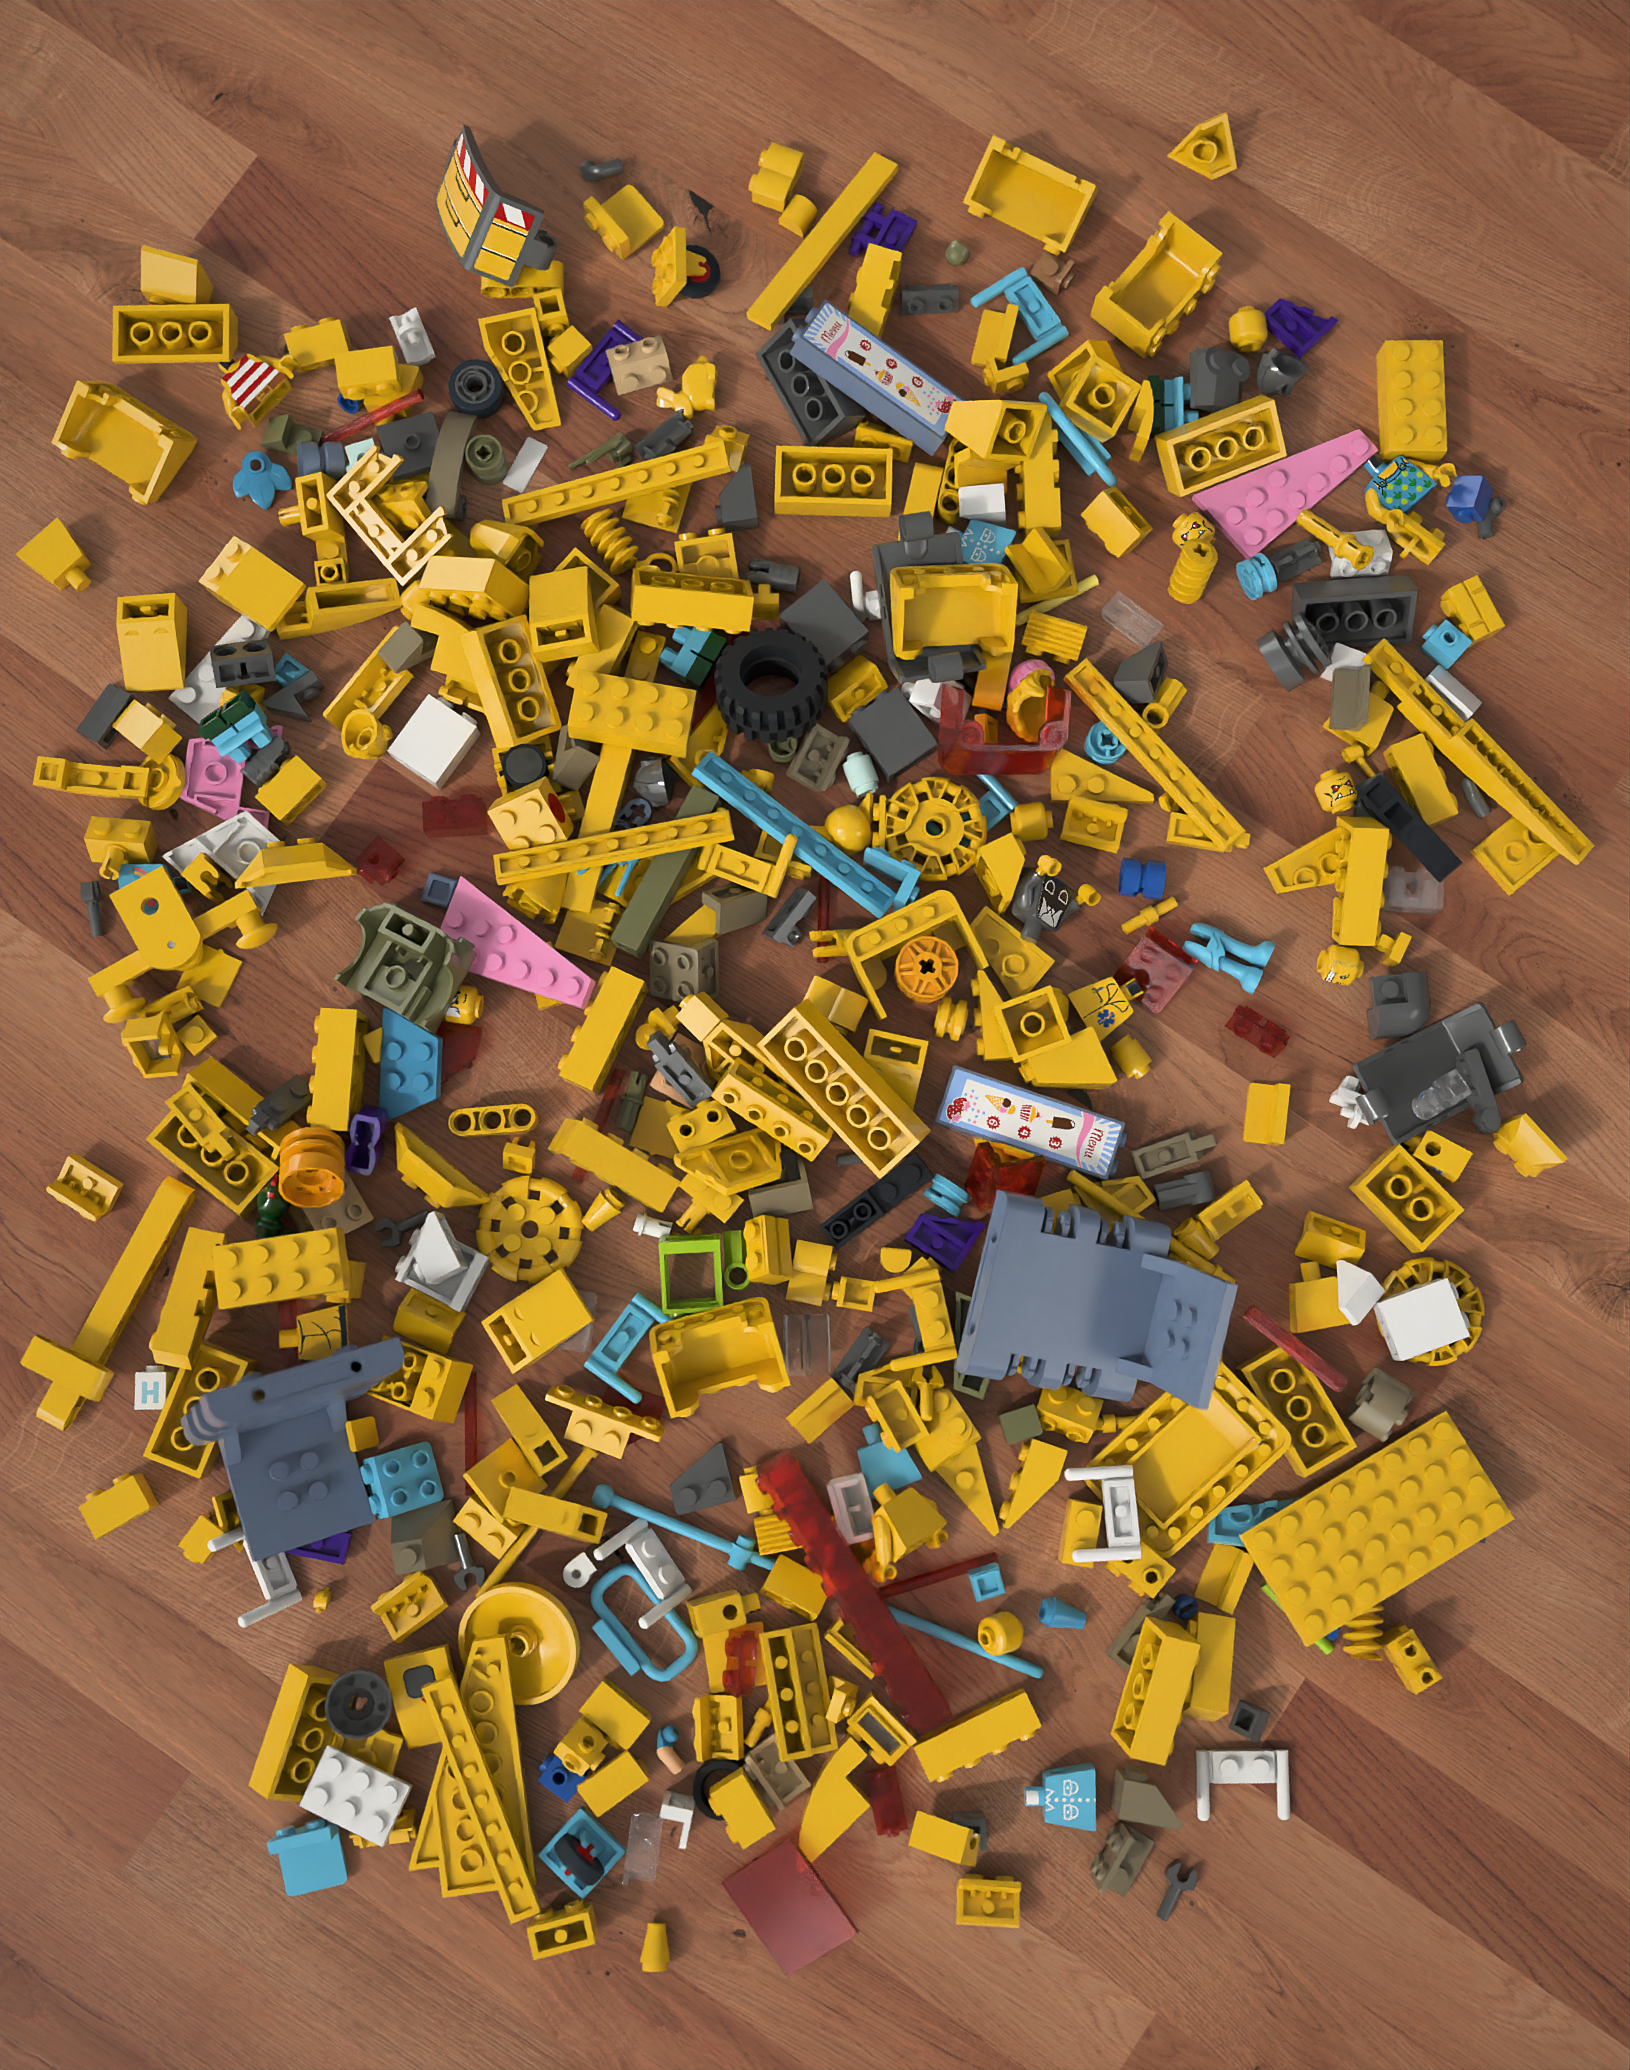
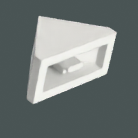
M1004 483L966 486L958 489L960 517L971 520L975 519L1000 527L1006 526Z
M1344 1260L1337 1261L1339 1309L1354 1326L1362 1321L1385 1293V1290L1371 1273Z

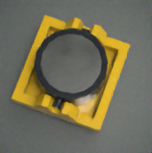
M549 735L514 747L492 749L495 762L494 768L497 773V781L502 796L545 776L557 795L563 794L561 785L552 781L555 757Z

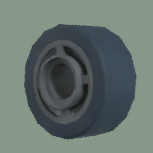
M479 359L466 360L457 365L450 374L448 391L452 403L458 412L477 415L478 419H485L495 414L502 406L505 398L504 384L497 369L489 362ZM475 386L483 387L477 393L470 392Z

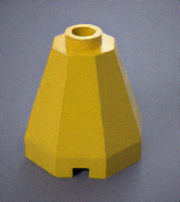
M485 519L476 523L470 530L469 544L480 558L496 559L525 583L541 562L542 555L538 553V546L543 548L544 541L527 527Z

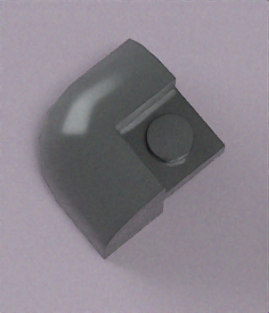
M1405 972L1399 975L1369 978L1372 1009L1366 1012L1370 1040L1407 1036L1415 1033L1425 1024L1431 1005L1426 972Z

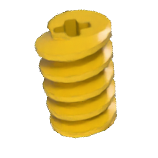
M607 508L589 516L584 520L580 528L584 530L585 536L591 539V545L597 548L598 555L604 557L603 561L606 566L610 567L612 575H618L627 571L636 563L637 558L634 555L639 548L637 545L628 548L632 541L631 536L621 538L626 529L624 527L615 529L619 519L615 517L609 520L608 518L612 515L613 510Z
M1192 538L1185 542L1169 579L1168 592L1175 600L1190 604L1201 598L1218 560V553L1209 542L1199 538Z
M1378 1603L1344 1624L1351 1628L1352 1632L1343 1634V1638L1351 1641L1352 1644L1343 1646L1342 1650L1351 1654L1352 1658L1383 1660L1382 1656L1374 1653V1650L1383 1648V1644L1374 1640L1375 1637L1383 1636V1631L1375 1628L1376 1624L1384 1622L1383 1618L1375 1615V1612L1384 1610L1383 1605Z

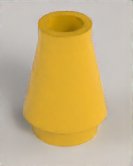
M610 1187L605 1191L601 1190L587 1213L583 1216L582 1223L594 1232L598 1227L622 1212L621 1208L625 1205L624 1200Z
M1192 1217L1185 1219L1174 1232L1180 1243L1207 1261L1211 1260L1219 1251V1247L1213 1242L1200 1221L1194 1220Z
M647 1923V1932L639 1961L643 1963L642 1971H667L668 1963H671L666 1923Z

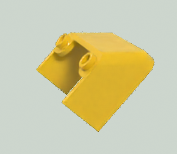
M935 891L853 932L848 937L846 951L857 980L866 998L869 1000V1004L878 1022L887 1017L875 993V990L881 988L887 979V972L882 960L900 952L902 947L910 940L921 936L934 935V937L947 942L954 951L966 946L977 970H983L989 966L955 896L949 891Z

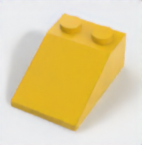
M235 536L226 544L223 551L198 581L220 602L269 632L275 629L307 587L303 582L254 547Z

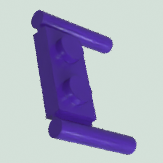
M617 320L613 329L606 333L575 371V375L569 378L566 385L613 421L619 420L621 412L598 395L612 378L606 350L615 348L618 345L637 342L644 338L622 321Z

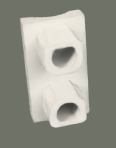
M416 308L403 315L389 318L408 365L420 366L436 357Z
M1346 1076L1339 1088L1331 1094L1329 1102L1342 1107L1340 1115L1349 1118L1347 1125L1349 1128L1355 1129L1359 1122L1369 1125L1355 1100L1356 1097L1361 1095L1358 1093L1361 1082L1355 1077Z

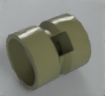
M486 434L477 435L469 440L465 448V457L476 481L490 486L501 482L507 474L508 464L500 442L495 437Z

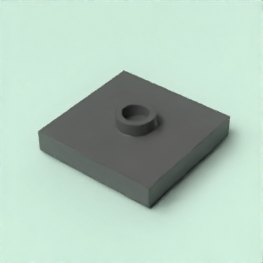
M432 411L376 426L384 454L390 458L393 457V454H397L404 459L392 475L394 482L430 472L439 436Z

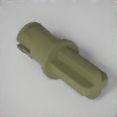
M631 1071L625 1095L620 1097L622 1104L615 1123L616 1128L627 1132L632 1131L639 1107L644 1104L642 1097L650 1078L642 1073L639 1084L636 1085L639 1077V1072Z

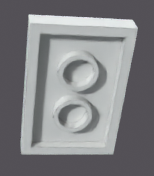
M328 1745L299 1806L383 1847L388 1841L413 1785L332 1745Z

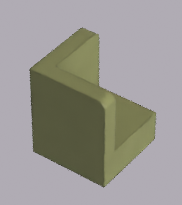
M1033 1403L997 1414L1008 1445L1043 1433Z

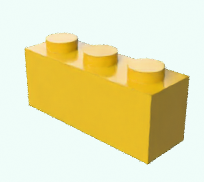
M1423 733L1393 744L1383 752L1403 799L1429 827L1448 821L1458 814L1457 799L1453 793L1449 792L1445 784V772L1440 766H1437L1433 757L1434 748L1431 742L1425 739Z

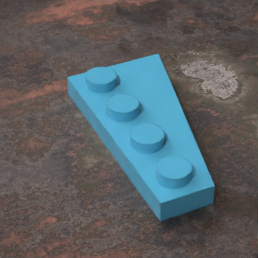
M1301 1497L1283 1501H1268L1255 1505L1246 1504L1225 1507L1208 1523L1207 1543L1245 1547L1238 1535Z

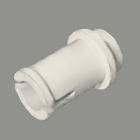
M644 1212V1215L637 1214L633 1231L639 1232V1236H641V1233L657 1238L669 1236L673 1222L648 1217L647 1213Z

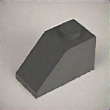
M750 462L741 466L719 494L720 505H715L717 523H723L725 532L758 528Z
M1156 641L1122 661L1117 674L1113 676L1112 686L1129 704L1155 702L1168 665L1162 641Z

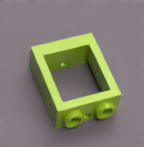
M721 1233L660 1236L659 1257L663 1314H670L672 1318H682L688 1316V1313H698L724 1306ZM713 1252L716 1297L671 1299L669 1254Z

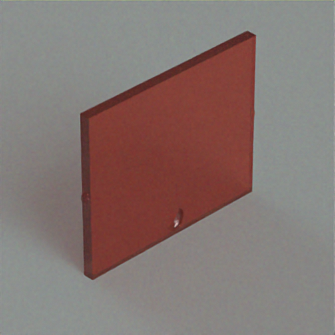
M790 1837L761 1857L754 1858L753 1862L721 1883L787 1977L818 1958L825 1957L828 1952L859 1933L858 1928L793 1837Z

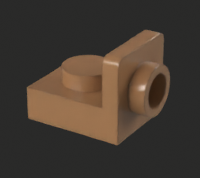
M1044 251L1029 276L1033 282L1058 296L1062 288H1069L1076 276L1073 272L1075 261L1070 259L1065 264Z

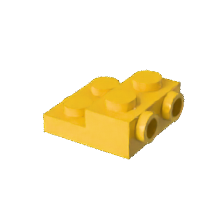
M725 527L708 530V536L697 537L696 532L679 534L680 540L674 541L679 573L739 579L732 533H725Z

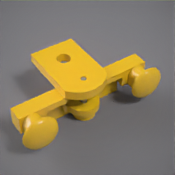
M160 866L109 895L139 950L88 978L97 997L104 999L110 1008V1011L104 1015L103 1020L107 1023L115 1024L125 1022L127 1019H131L143 1010L146 1000L143 997L135 998L129 986L136 983L135 978L153 968L178 971L193 969L200 963L203 957V940L226 927L233 929L238 926L243 936L237 941V947L253 949L272 939L277 932L278 925L276 923L266 924L261 915L263 911L255 896L249 890L241 892L194 919L167 869L164 866ZM149 900H157L159 904L157 912L147 915L144 911L145 904Z

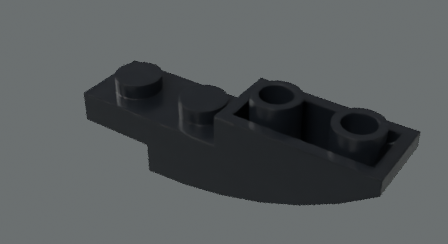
M1380 774L1357 794L1439 883L1463 863Z
M915 1152L819 1227L836 1250H838L934 1177V1174L918 1153Z

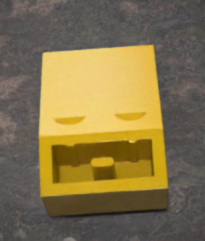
M587 566L529 576V625L533 653L542 663L600 652Z
M176 593L117 597L116 626L125 688L128 693L185 689L188 608Z
M869 1029L863 1058L913 1111L929 1041Z
M561 1268L499 1308L481 1323L512 1374L534 1365L595 1319L567 1274Z
M383 1335L381 1342L393 1339V1337ZM400 1340L404 1352L403 1365L379 1384L370 1388L365 1394L428 1419L454 1424L473 1365Z

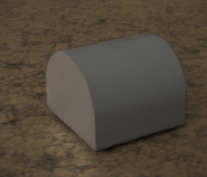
M1240 1699L1228 1728L1251 1741L1259 1743L1270 1712Z

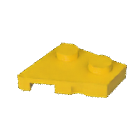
M1140 1176L1094 1182V1184L1137 1213L1156 1201ZM1073 1187L1086 1207L1098 1211L1100 1218L1107 1219V1235L1110 1234L1115 1222L1123 1221V1217L1079 1187Z

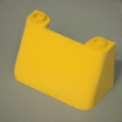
M993 135L963 203L969 205L967 212L982 219L987 214L1046 243L1043 249L1059 256L1061 251L1066 253L1097 196L1099 188L1017 147L1014 148L1011 144Z
M77 380L52 443L61 449V453L70 459L78 460V457L89 458L130 484L128 491L132 494L134 501L142 505H149L158 501L193 452L198 439L116 385L106 381Z
M997 563L903 566L891 570L890 591L893 650L896 657L913 660L917 658V655L923 653V647L979 644L988 655L1000 656L1004 652H1013L1018 582L1006 566Z

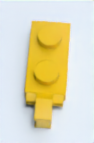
M1171 812L1166 843L1222 852L1188 814ZM1243 833L1223 852H1232L1233 847L1246 849L1249 846L1251 834Z
M190 1083L165 1101L166 1105L193 1137L210 1154L217 1149L226 1161H229L236 1155V1152L227 1142L232 1137L228 1132L229 1129Z

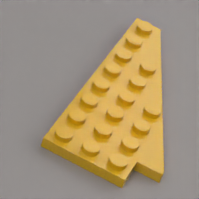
M506 1634L474 1638L459 1692L533 1885H536L537 1874ZM443 1747L410 1860L409 1871L439 1867L443 1898L496 1891L498 1888Z

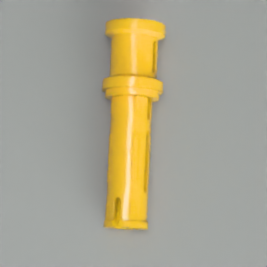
M1304 509L1298 515L1296 520L1298 526L1332 547L1335 556L1341 559L1345 558L1351 562L1354 569L1358 571L1363 570L1373 559V547L1361 544L1352 533H1342L1309 509Z

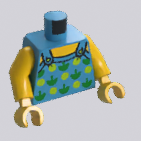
M1375 454L1363 466L1373 477L1364 489L1368 515L1382 524H1386L1387 530L1393 532L1395 530V523L1404 525L1403 513L1407 514L1430 494L1437 485L1435 481L1439 480L1443 487L1451 484L1449 476H1457L1455 466L1451 463H1445L1439 467L1408 458L1405 459L1403 456H1398L1387 466Z

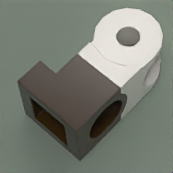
M607 1534L601 1537L599 1544H591L566 1565L563 1571V1578L569 1586L580 1588L589 1581L592 1573L605 1563L613 1569L624 1559L618 1549L603 1560L595 1558L594 1551L610 1539Z

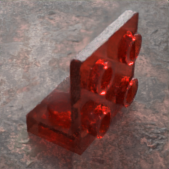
M1150 926L1113 975V978L1119 987L1135 978L1144 992L1135 999L1155 1014H1159L1192 973L1198 960L1189 956L1182 948Z
M989 1141L978 1143L964 1186L979 1211L993 1209L997 1189L1034 1196L1046 1159L1041 1155L1001 1162L1000 1156L995 1153Z

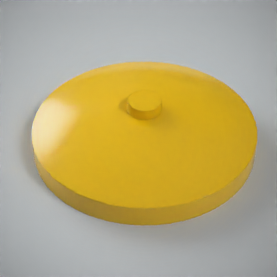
M506 1582L485 1590L465 1611L458 1632V1647L464 1667L466 1668L474 1638L506 1634L515 1705H533L544 1702L555 1696L572 1677L578 1664L580 1653L578 1631L568 1610L548 1591L529 1583Z

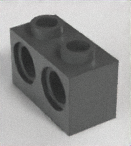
M269 639L209 646L216 688L276 681Z

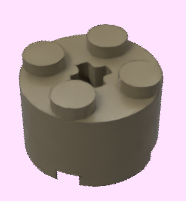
M1375 1367L1359 1385L1362 1389L1357 1397L1353 1395L1350 1400L1345 1418L1380 1441L1385 1442L1392 1432V1426L1394 1424L1400 1426L1405 1420L1408 1410L1404 1407L1412 1399L1415 1390L1385 1371Z

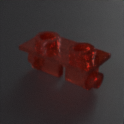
M1239 1004L1233 1012L1234 1015L1225 1024V1027L1233 1031L1236 1036L1244 1038L1261 1052L1273 1058L1287 1046L1288 1043L1286 1042L1290 1037L1285 1034L1286 1030L1267 1020L1263 1027L1259 1025L1263 1016L1247 1005L1243 1007Z
M729 1629V1637L725 1641L724 1649L727 1656V1665L722 1675V1683L725 1693L735 1698H739V1695L751 1696V1690H754L756 1667L745 1666V1660H756L758 1638L755 1637V1631L745 1630L742 1634L736 1630Z
M892 1766L865 1772L878 1836L887 1834V1837H896L900 1835L899 1831L907 1830L908 1826L896 1767Z

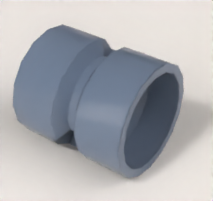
M340 441L325 442L321 447L316 442H298L297 461L300 477L318 472H323L335 480H341L345 476V457Z

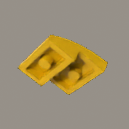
M1143 380L1127 426V430L1137 433L1129 459L1137 462L1141 460L1153 423V394L1150 382L1147 380Z

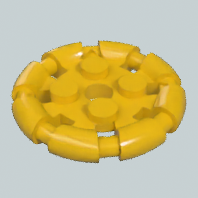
M924 777L917 783H907L895 792L888 801L890 806L887 812H885V842L891 858L899 862L903 859L915 864L918 867L917 870L921 872L919 880L931 882L945 881L947 877L954 874L959 876L975 864L974 859L978 849L986 843L988 830L986 816L982 815L979 808L982 805L968 788L962 784L958 786L951 783L948 778ZM925 792L929 800L919 803L916 795ZM944 793L955 797L952 803L942 799ZM900 810L909 812L906 820L897 817ZM969 812L971 820L963 823L960 814ZM937 821L942 825L943 831L936 836L930 835L926 831L927 823ZM905 834L907 843L899 846L897 837ZM963 836L971 841L968 848L959 845ZM916 853L927 858L924 865L913 861ZM950 854L952 863L943 866L941 859Z
M525 1175L507 1180L502 1183L503 1187L495 1193L492 1191L488 1195L492 1200L488 1204H483L479 1210L477 1218H480L479 1230H476V1240L480 1253L490 1257L489 1262L493 1265L491 1267L492 1270L503 1278L518 1283V1280L529 1281V1284H538L565 1266L569 1268L581 1249L583 1241H580L584 1224L582 1223L583 1214L578 1202L570 1198L567 1194L569 1191L563 1185L550 1178L542 1177V1179L531 1178V1175ZM530 1190L540 1191V1199H529ZM509 1196H512L516 1203L510 1205L507 1209L502 1202ZM557 1201L564 1208L558 1215L551 1208ZM492 1220H501L500 1232L491 1231ZM528 1221L536 1222L539 1227L538 1234L534 1238H526L523 1235V1225ZM561 1227L569 1228L568 1240L560 1239ZM502 1245L510 1252L504 1258L496 1251ZM554 1250L558 1257L549 1263L544 1256ZM521 1259L532 1260L531 1268H520Z
M1419 1257L1404 1262L1402 1268L1397 1271L1393 1270L1386 1277L1381 1285L1385 1293L1380 1299L1432 1281L1433 1272L1440 1273L1441 1278H1448V1281L1452 1282L1455 1287L1460 1286L1464 1294L1456 1301L1460 1311L1469 1313L1470 1328H1468L1470 1336L1456 1341L1451 1346L1447 1344L1406 1359L1414 1364L1423 1362L1426 1363V1366H1442L1458 1360L1457 1356L1463 1352L1468 1353L1479 1339L1483 1329L1480 1327L1481 1318L1485 1316L1484 1302L1478 1286L1474 1287L1469 1279L1471 1276L1460 1266L1445 1259L1441 1262L1434 1260V1257ZM1412 1277L1417 1284L1409 1288L1405 1280ZM1376 1317V1321H1377V1325H1378L1379 1331H1380L1382 1337H1384L1383 1332H1382L1381 1327H1380V1324H1379L1378 1319H1377V1317Z

